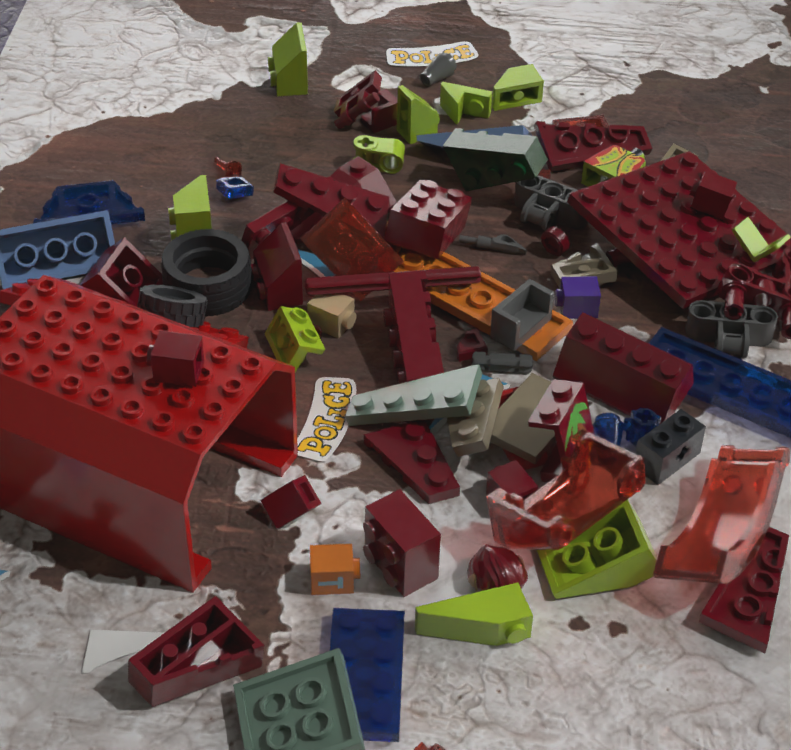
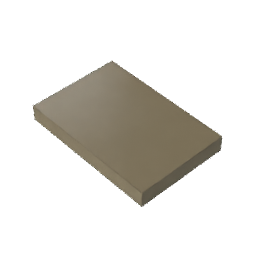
M534 373L529 375L498 409L490 439L491 443L533 464H536L555 443L554 430L529 427L528 420L551 384V381Z

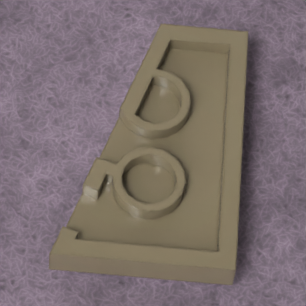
M499 377L480 380L470 416L447 418L452 448L457 457L488 450L504 388Z

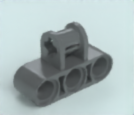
M539 175L534 179L515 182L514 204L522 209L520 216L522 223L527 224L530 222L542 227L543 231H546L556 223L573 229L584 228L588 224V221L567 203L569 194L578 191L577 189Z
M695 301L689 306L685 333L689 338L696 341L714 342V356L720 357L721 354L738 355L741 359H747L749 346L762 347L772 342L778 315L770 307L744 304L742 316L739 319L733 320L724 315L725 302Z

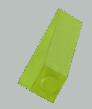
M518 582L415 607V632L417 635L493 646L507 643L515 644L524 639L531 638L533 614Z

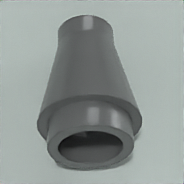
M449 53L437 54L424 72L420 74L421 82L429 87L433 83L452 76L457 68L456 61Z

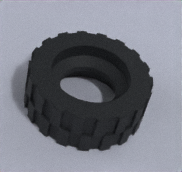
M145 285L140 288L137 307L189 327H199L204 323L208 300L201 293L175 286Z

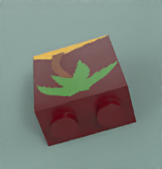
M553 379L528 420V425L534 428L554 430L557 443L540 471L542 482L573 486L596 445V438L584 383Z

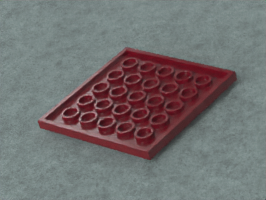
M690 151L572 192L567 200L570 206L682 309L689 307L695 301H704L718 295L716 288L730 264L740 263L757 269L760 273L767 274L773 270L785 248L791 246L790 238L776 251L756 262L752 261L732 232V229L742 220L749 217L768 245L787 235V233L736 189L723 220L690 208L694 197L689 194L695 179L701 181L705 170L717 174Z

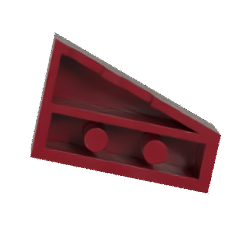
M214 596L128 659V682L151 707L262 667L265 645Z

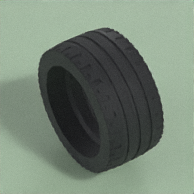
M214 229L189 231L169 242L168 246L164 249L161 262L163 285L195 291L207 297L205 317L233 311L248 298L252 283L251 259L246 244L240 238L234 236V234ZM204 267H217L227 270V272L219 276L209 278L186 275L194 269Z

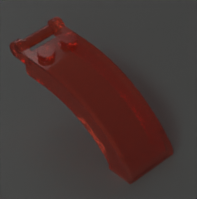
M722 445L718 458L711 459L701 496L685 529L670 545H661L653 576L660 579L719 584L728 583L739 576L756 555L769 528L784 471L790 463L789 448L776 447L775 450L738 449L734 445ZM735 461H736V462H761V463H769V464H768V465H755V464H734V463H735Z

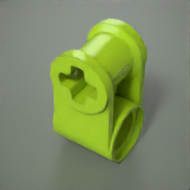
M361 135L354 139L353 145L356 149L354 158L359 156L384 173L395 174L402 169L405 146L400 140Z

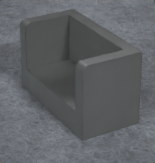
M531 279L527 280L492 309L490 337L515 351L551 320L554 292Z

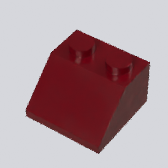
M285 222L281 223L253 251L254 263L251 264L252 281L258 282L256 283L258 298L265 301L268 311L277 310L280 306L294 307L303 305L302 260L288 224Z
M124 237L102 253L80 283V286L114 299L126 301L128 304L137 307L140 288L145 285H162L163 280L162 273Z

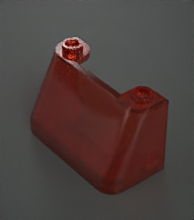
M584 429L580 430L571 437V442L576 444L572 455L561 458L562 473L523 500V497L515 493L509 495L508 492L501 488H497L486 496L494 541L507 549L559 550L567 546L571 541L644 487L646 481L644 458Z

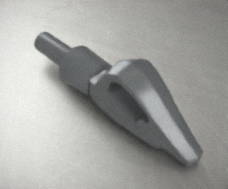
M506 234L493 238L480 235L478 238L464 235L459 237V242L477 245V248L492 249L497 252L516 255L518 253L526 255L527 253L524 247Z

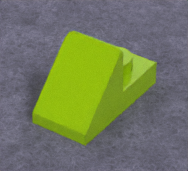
M447 82L441 83L440 107L455 124L459 123L463 114L489 118L491 114L492 91Z

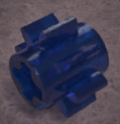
M648 408L632 410L631 417L624 418L622 430L626 432L625 440L630 441L637 447L638 440L660 424L661 416Z

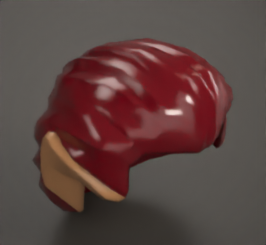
M483 544L470 560L467 569L468 582L475 588L476 592L517 582L522 589L528 580L527 571L521 556L516 555L512 550L505 547Z

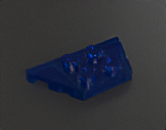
M114 180L57 186L52 193V198L43 206V215L40 219L35 218L33 224L105 210L109 212L111 224L145 221V213L142 207L137 208L133 204L132 197L129 194L123 192L120 186Z

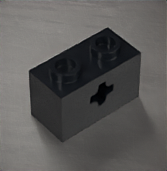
M682 409L678 410L638 440L633 468L655 484H661L700 454L706 426Z

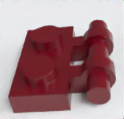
M376 70L337 98L334 113L339 118L334 121V124L338 129H342L346 125H352L356 122V118L359 115L368 113L380 101L378 94L381 91L382 77Z

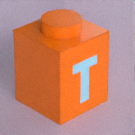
M352 544L310 545L311 595L354 593V579H360L361 573L360 558H353Z

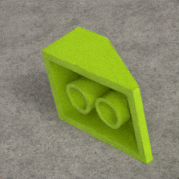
M628 499L535 544L553 596L556 599L633 587L663 572L644 526Z

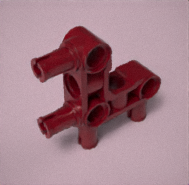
M791 246L785 248L775 264L771 276L740 263L730 264L716 288L719 297L725 300L724 315L729 319H739L744 312V304L770 307L777 313V319L782 322L781 335L786 339H791Z

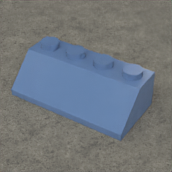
M108 210L1 229L0 280L2 289L12 287L14 283H25L27 279H40L43 275L63 279L88 274L102 253L115 244Z

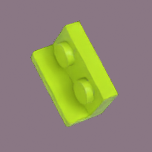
M279 307L264 334L276 359L294 366L296 373L300 364L305 360L307 352L322 355L325 347L305 310L298 307Z

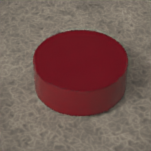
M552 226L541 235L544 248L552 255L561 256L570 247L568 237L557 227Z

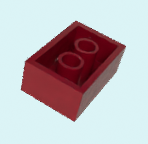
M419 180L390 210L384 241L439 259L465 228L472 197L464 195L462 191L457 189L440 187L431 180Z

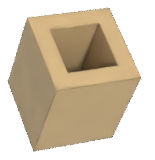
M344 294L315 295L307 303V312L315 329L338 339L347 329H351L356 321L354 298Z

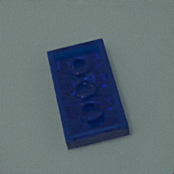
M333 608L329 651L340 648L344 656L363 741L399 742L405 611Z

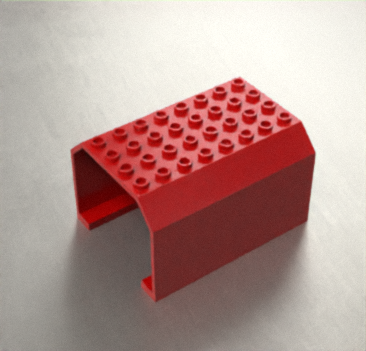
M43 275L0 316V509L193 593L212 569L210 559L193 552L188 511V499L202 459L211 448L282 477L298 456L295 367L67 280ZM159 331L202 336L204 364L196 387L153 381L152 366L147 365V351L150 344H155Z

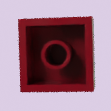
M399 489L365 506V523H363L365 545L363 546V552L368 562L376 564L382 571L387 584L392 588L395 587L403 597H406L437 580L439 576L441 533L402 490Z

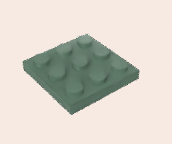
M340 648L233 685L244 750H365L346 664Z

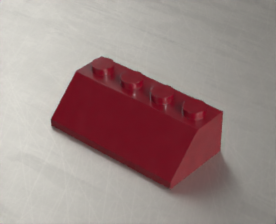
M583 312L566 335L553 372V378L556 380L584 383L586 395L652 428L657 427L675 413L694 384L692 364Z

